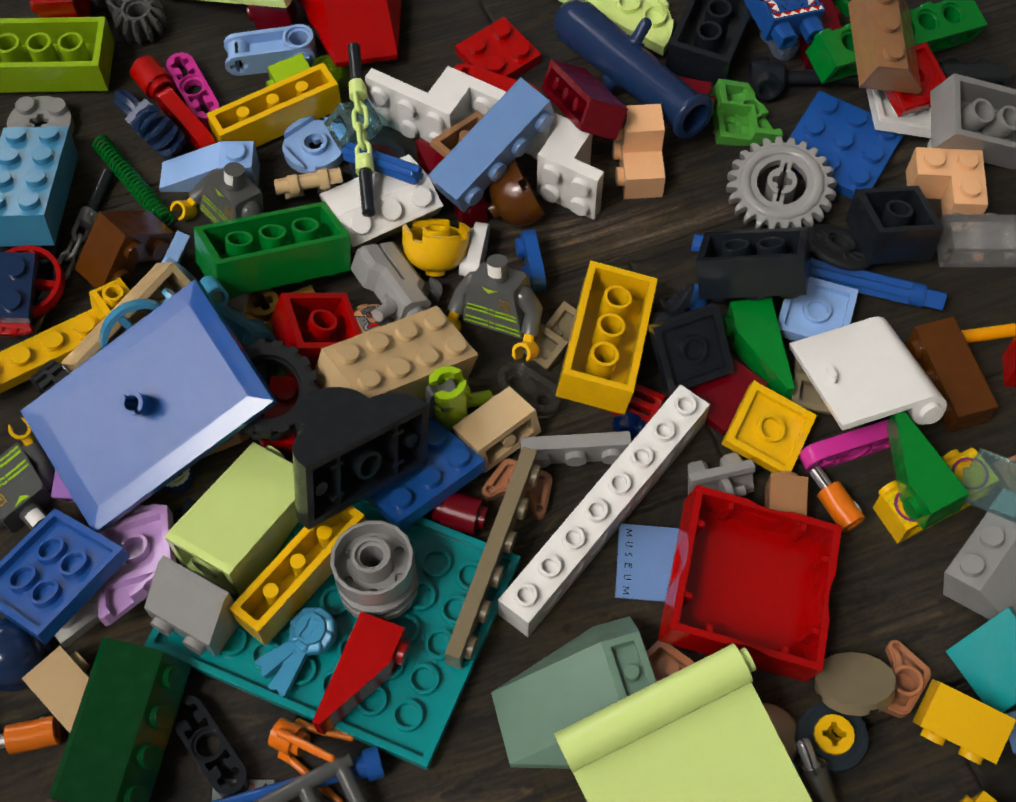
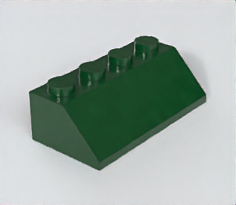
M102 638L48 798L58 802H150L192 665L164 651L111 638Z

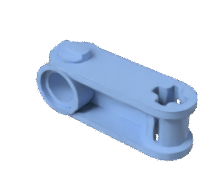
M304 24L234 33L228 35L224 40V49L228 52L225 69L235 76L267 73L268 66L301 53L310 67L318 59L313 31ZM236 42L238 43V49L235 47Z

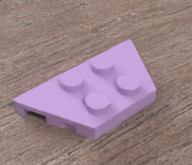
M140 504L102 533H99L123 547L130 556L98 590V616L105 626L114 623L148 597L158 561L163 555L176 562V555L165 539V535L174 526L173 513L167 505L150 504L144 506Z

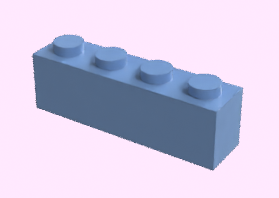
M520 77L428 175L435 188L462 212H465L469 206L476 205L492 181L496 182L502 178L507 170V165L527 151L530 142L539 132L542 133L549 128L555 116L550 100Z

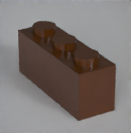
M954 316L915 326L906 343V347L947 402L946 411L939 421L944 423L948 433L988 423L999 406Z

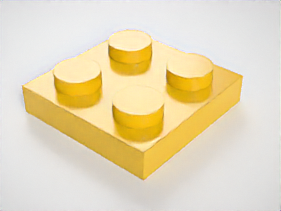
M754 380L749 385L721 444L747 459H752L754 463L772 473L792 471L817 415Z

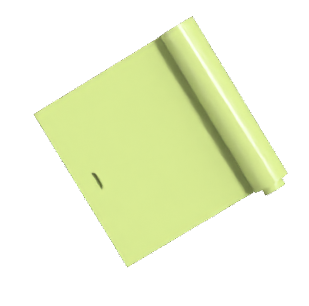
M731 644L554 733L587 802H812L751 683L753 682L751 673L756 671L754 661L745 647L738 650L735 644Z

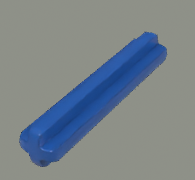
M348 142L341 149L343 159L355 164L356 143ZM372 149L375 172L412 185L418 184L419 180L423 179L424 174L422 173L421 166Z

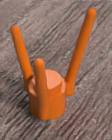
M281 717L270 732L268 745L279 751L277 758L290 764L303 775L311 770L300 762L295 755L301 756L307 751L330 763H333L336 759L333 754L310 743V734L307 732L346 741H353L354 738L332 728L324 735L318 733L312 723L301 718H297L293 722L285 717ZM328 785L317 788L333 802H343V799Z

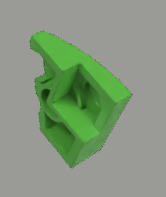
M718 79L710 96H715L712 118L716 144L750 146L752 143L762 145L764 138H768L771 143H774L777 136L783 137L782 130L780 128L773 129L766 119L769 112L756 99L755 92L749 83Z

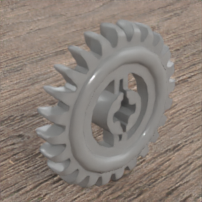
M780 136L776 137L775 143H771L768 138L763 139L762 146L752 143L750 144V152L747 150L741 151L740 159L732 162L733 170L727 174V179L731 182L727 184L726 191L727 193H732L729 196V204L738 203L734 212L736 216L746 211L744 225H747L753 219L757 220L755 230L760 229L764 224L768 225V229H775L776 227L788 228L789 226L792 228L801 227V223L806 227H813V218L818 222H822L824 219L823 211L830 212L832 207L830 201H833L836 197V192L833 189L836 187L837 181L831 177L834 169L830 166H825L828 158L825 156L816 157L819 151L818 148L814 147L807 150L806 141L796 145L795 138L790 137L787 143L783 142ZM780 165L779 168L769 173L764 197L757 187V180L760 174L767 168ZM791 167L803 176L806 183L804 194L794 202L792 200L797 187V176L791 170ZM787 168L782 187L783 189L780 195V200L776 201L779 190L778 187H780L783 169Z

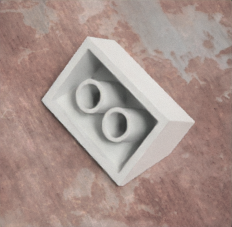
M409 154L399 158L417 164ZM423 169V179L419 180L416 185L374 171L372 178L376 214L372 217L362 215L359 177L319 195L322 202H326L350 234L351 254L364 245L375 244L401 232L404 224H407L409 228L412 227V221L429 219L440 212L443 204L430 178Z

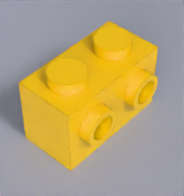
M932 679L912 722L923 728L921 736L941 746L948 740L960 746L957 754L981 765L983 759L997 764L1016 723V719L944 683Z

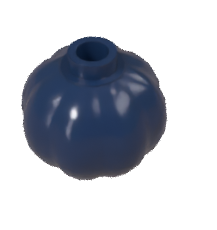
M7 618L0 619V690L17 692L29 687L22 678L45 659V654L51 653L49 641L45 645Z

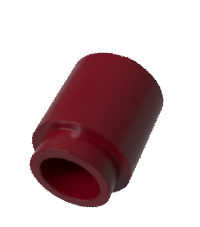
M455 492L433 508L432 520L440 522V525L450 529L475 535L478 528H485L489 508L483 507L484 499Z

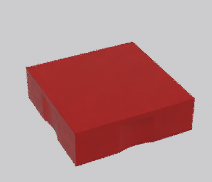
M697 484L684 500L657 641L706 655H711L731 644H735L738 650L744 647L747 649L756 669L802 682L812 679L823 671L830 620L828 607L829 593L836 576L842 526L791 511L768 509L749 499Z

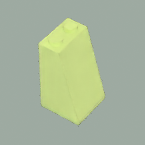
M252 442L165 535L166 541L181 565L239 598L269 565L299 522L295 508L293 464L285 460L284 455L276 448L269 445L264 448Z

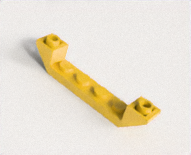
M118 278L90 291L89 296L92 309L1 351L0 393L29 380L32 375L51 360H55L60 364L129 293L130 290L122 279Z

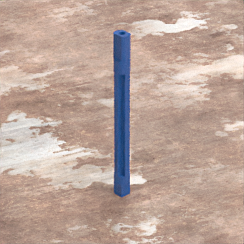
M695 233L691 246L692 251L699 252L704 234ZM811 257L809 277L858 289V293L919 308L922 306L943 310L948 295L945 291L928 288L926 284L872 271H850L837 268L821 259Z

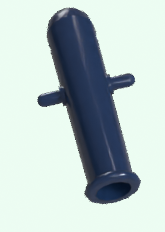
M569 0L562 4L554 18L555 33L567 47L604 74L603 86L611 93L615 86H620L643 105L661 104L663 120L673 127V133L679 139H688L701 132L713 113V100L708 94H698L643 47L645 45L643 40L652 26L649 18H642L631 35L627 34L589 1Z

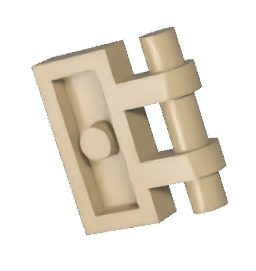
M340 167L319 169L317 172L301 175L292 174L287 175L285 178L274 180L276 194H285L286 200L305 196L304 190L317 188L318 193H323L337 187L336 184L343 183Z

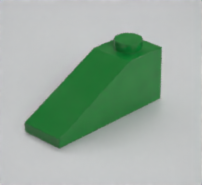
M764 297L759 300L731 301L727 315L722 317L726 336H730L732 349L752 372L769 383L767 388L791 400L795 386L772 298Z
M905 411L891 415L887 424V432L900 500L907 516L912 520H916L924 530L959 511L970 493Z

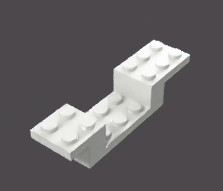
M447 66L428 93L373 68L365 76L371 119L381 126H388L401 132L408 138H422L429 143L477 110L485 115L506 93L502 89ZM555 113L549 128L542 133L539 132L530 142V146L525 152L537 160V195H540L548 202L557 203L570 209L576 215L586 216L595 220L601 209L604 171L590 166L592 134L580 131L568 118Z

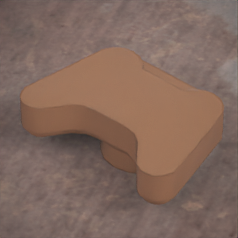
M508 458L501 461L482 488V495L486 501H493L505 495L517 460ZM543 470L540 472L536 486H529L525 498L529 499L528 506L530 507L532 517L536 520L545 518L552 488V476Z
M892 640L886 646L885 652L890 661V668L896 677L895 697L893 702L883 712L897 718H903L911 712L931 677V670L900 641Z

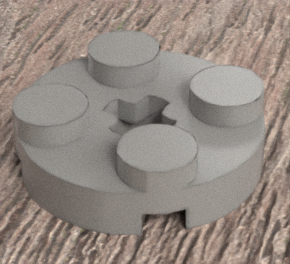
M23 96L16 101L15 108L8 117L7 128L14 126L35 127L37 123L45 121L47 124H42L41 127L69 126L73 135L75 123L62 98L51 96L31 98Z

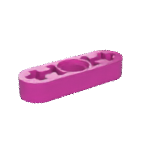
M184 52L171 55L166 61V68L173 77L177 92L182 101L206 128H211L207 114L201 111L200 105L205 103L207 110L211 112L220 108L219 102L191 55ZM179 67L186 69L188 75L183 77ZM191 86L202 87L201 91L196 94L186 93V90Z
M890 419L818 441L805 447L800 451L799 457L806 472L810 473V470L812 468L815 469L816 466H820L824 470L890 448L887 424Z

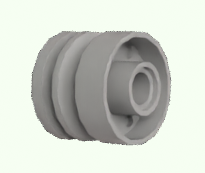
M364 521L349 527L338 537L331 550L330 566L344 607L356 618H358L361 611L386 621L400 617L411 607L418 593L417 568L408 536L397 526L385 521Z

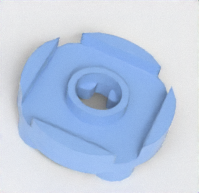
M307 116L296 120L284 133L282 150L287 164L295 171L303 174L317 172V170L324 168H337L344 161L341 149L347 144L345 131L338 122L328 117H324V120H314L313 116ZM311 142L314 144L322 143L321 147L317 149H310L309 147Z

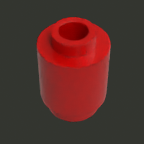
M147 55L135 60L130 69V76L148 98L156 101L154 95L168 86L175 91L173 77L154 56Z

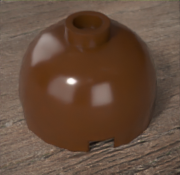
M515 159L507 165V170L502 178L496 182L492 181L487 188L491 198L486 201L487 207L495 219L501 216L509 225L524 227L547 216L538 195L536 196L529 179Z

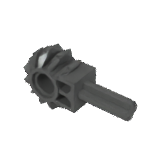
M102 0L107 4L117 34L124 38L128 44L136 41L141 46L144 41L149 40L153 43L155 36H163V29L167 27V19L164 8L159 0Z

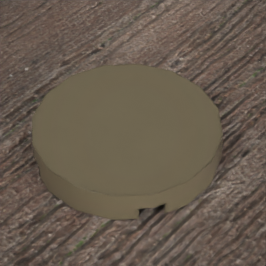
M857 652L837 653L824 659L823 671L815 676L814 688L816 693L822 696V702L829 708L846 715L866 716L870 715V710L879 708V712L887 709L893 702L896 677L892 669L881 659Z

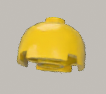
M430 218L412 221V228H408L407 224L403 225L402 243L404 254L410 263L416 268L424 270L428 276H444L445 271L456 268L468 254L470 227L465 223L459 222V228L450 226V220Z

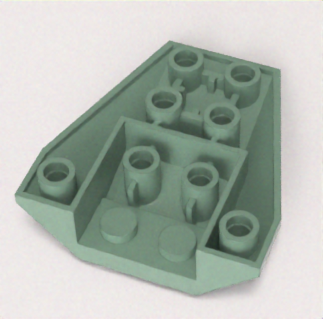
M630 616L593 626L491 692L510 767L570 769L554 733L656 682L640 632Z

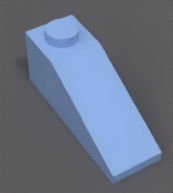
M220 141L162 162L160 192H190L211 170L216 168L222 169L231 162L243 165L245 176L258 187L260 162L254 141Z

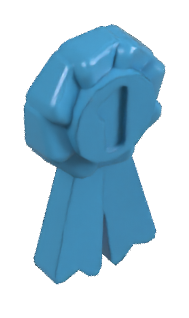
M322 607L303 608L290 621V640L255 661L258 666L262 667L261 674L266 679L278 671L270 682L268 689L278 691L279 695L283 698L288 696L308 655H321L336 641L337 621Z

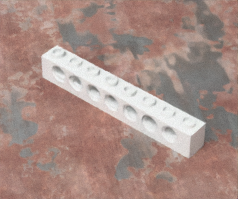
M680 384L498 599V615L529 637L619 528V523L622 524L702 428L705 424L710 404Z

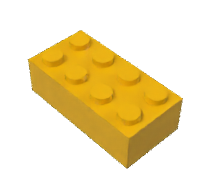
M590 260L555 396L625 414L634 393L658 278Z

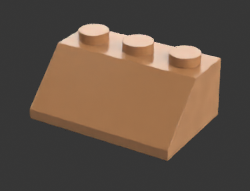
M851 0L848 3L859 88L919 94L922 88L910 10L906 1Z

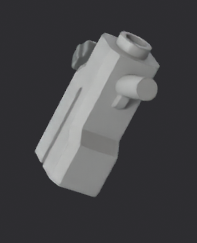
M394 242L380 243L379 246L377 244L364 245L357 249L350 269L363 288L374 291L381 301L382 305L372 311L373 318L378 322L385 320L389 316L394 321L429 309L431 303L436 305L439 303L443 293L442 284L434 278H430L428 282L422 280Z

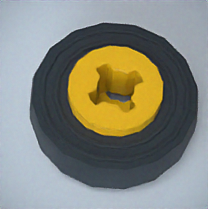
M818 702L805 710L796 724L794 736L796 743L799 740L802 741L803 738L810 740L816 760L820 763L823 773L829 775L847 773L858 766L867 753L869 740L866 724L860 716L842 714L829 708L823 702ZM832 729H833V732H835V733H836L838 736H840L841 738L836 737V736L832 733Z

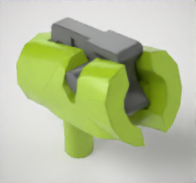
M453 366L437 368L429 375V385L425 391V402L429 404L428 418L434 417L449 431H452L453 426L468 415V408L482 406L493 396L492 392L485 390L471 393L467 380L462 375V370Z

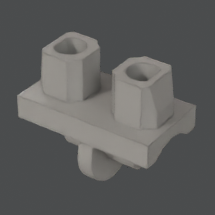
M735 452L724 455L720 459V466L711 469L702 460L689 463L688 495L697 484L739 497L754 492L753 473L755 472V465L752 459L743 461L739 454Z

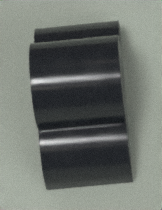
M343 387L322 388L303 396L295 407L296 439L292 446L296 516L300 523L309 530L427 465L429 404L416 396L404 393H385L368 398L356 390Z

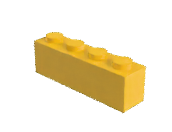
M324 62L206 114L216 142L254 141L255 147H258L284 135L286 129L296 120L307 116H313L314 120H318L341 110L342 105L338 83Z
M351 506L309 530L304 526L229 607L236 622L266 647L333 573L330 560L331 550L336 540L349 527L366 521L365 515Z

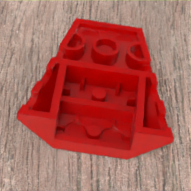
M297 0L299 5L303 6L311 26L315 27L318 32L319 39L336 68L349 66L348 45L353 42L360 44L362 64L398 59L401 0Z

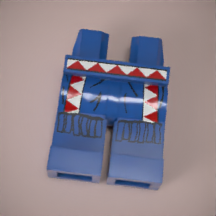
M744 0L757 26L763 30L761 35L764 41L774 40L780 50L793 46L798 38V34H802L805 41L810 44L814 41V36L824 30L821 18L825 8L822 3H819V0Z

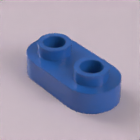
M535 229L520 231V238H515L518 259L524 258L525 266L521 267V272H525L529 276L531 289L534 292L546 291L545 271Z

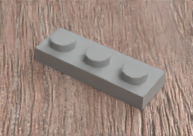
M630 431L521 437L520 453L522 447L536 450L537 465L541 466V468L548 467L550 464L566 463L568 466H581L587 462L596 461L613 464L631 443Z

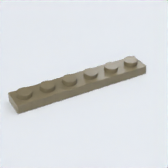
M522 447L445 651V660L448 666L461 670L465 658L471 660L474 656L479 637L474 636L478 623L485 624L488 618L492 601L487 600L491 588H498L505 569L504 566L500 565L504 552L511 554L517 537V532L513 531L517 519H524L529 505V499L525 498L529 486H536L540 476L541 466L537 465L536 450Z

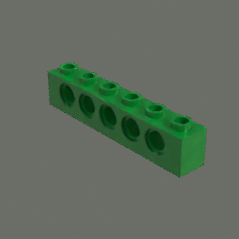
M943 0L934 4L929 1L918 8L910 10L915 45L927 42L932 53L970 43L988 25L974 0ZM851 22L840 29H824L814 36V41L805 53L821 84L857 74Z

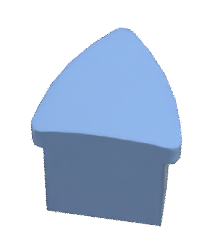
M177 230L161 263L173 262L192 282L196 278L179 265L186 251L190 236Z

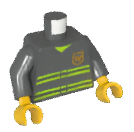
M237 162L228 163L222 169L216 168L211 170L189 192L190 197L187 200L174 201L170 206L171 212L183 209V213L178 220H189L196 217V205L199 204L200 211L213 223L264 213L261 190L245 176L244 166Z
M501 254L491 255L488 257L487 262H483L476 271L469 272L457 285L447 308L450 310L447 318L459 332L461 330V323L458 318L459 315H463L464 322L519 339L523 338V342L513 346L512 356L515 360L522 358L525 348L527 350L526 362L531 361L539 354V347L534 342V336H538L543 311L542 304L531 289L529 276L525 272L508 268V258Z
M22 418V420L27 424L28 428L24 435L15 434L12 426L8 425L9 434L15 439H21L24 445L21 447L18 443H15L0 455V529L4 527L11 533L19 531L25 525L32 531L48 515L44 510L54 501L50 493L54 480V467L37 438L32 437V430L25 418Z

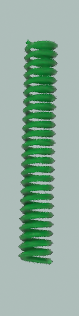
M103 134L96 137L92 144L93 149L109 166L126 189H128L144 210L154 213L159 220L169 214L162 222L165 223L172 217L165 224L166 226L170 225L174 220V214L163 204V201L160 200L157 194L138 174L132 164L127 161L107 135ZM105 137V138L100 139V140L97 142V144L95 145L96 141H97L99 138Z

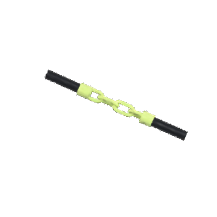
M353 42L348 45L350 81L348 84L349 98L354 102L355 106L351 114L352 126L356 131L358 142L355 147L356 174L359 176L362 215L372 217L376 214L372 178V174H374L372 146L367 140L366 131L369 125V113L367 106L364 105V101L367 99V89L363 80L360 44ZM357 112L364 114V124L360 121L357 122Z

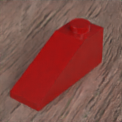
M362 611L360 612L313 718L312 723L318 733L325 735L391 677L397 664H404L410 649V642H407L405 627Z

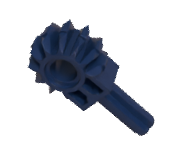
M126 89L121 92L119 90L114 92L116 97L113 103L127 115L124 120L164 159H171L183 149L182 147L187 143L186 136L160 109L152 105L147 99L140 102Z

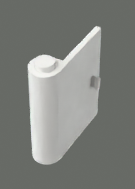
M871 317L789 343L790 350L842 431L903 411H907L917 424H932L940 420L946 411L947 402L888 321L883 317Z

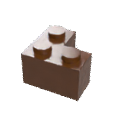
M149 210L99 211L74 269L95 288L118 278H121L127 286L132 279V274L138 262L162 261L174 232Z

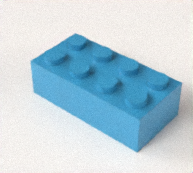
M14 126L3 128L0 137V247L55 245L79 157L69 126Z

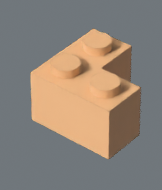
M661 104L626 106L628 108L626 124L619 131L617 139L612 141L613 160H619V167H616L615 170L616 186H622L624 199L663 197L666 179L662 156L665 127Z
M915 148L906 169L907 186L918 185L926 198L941 199L943 226L977 228L988 207L983 151Z

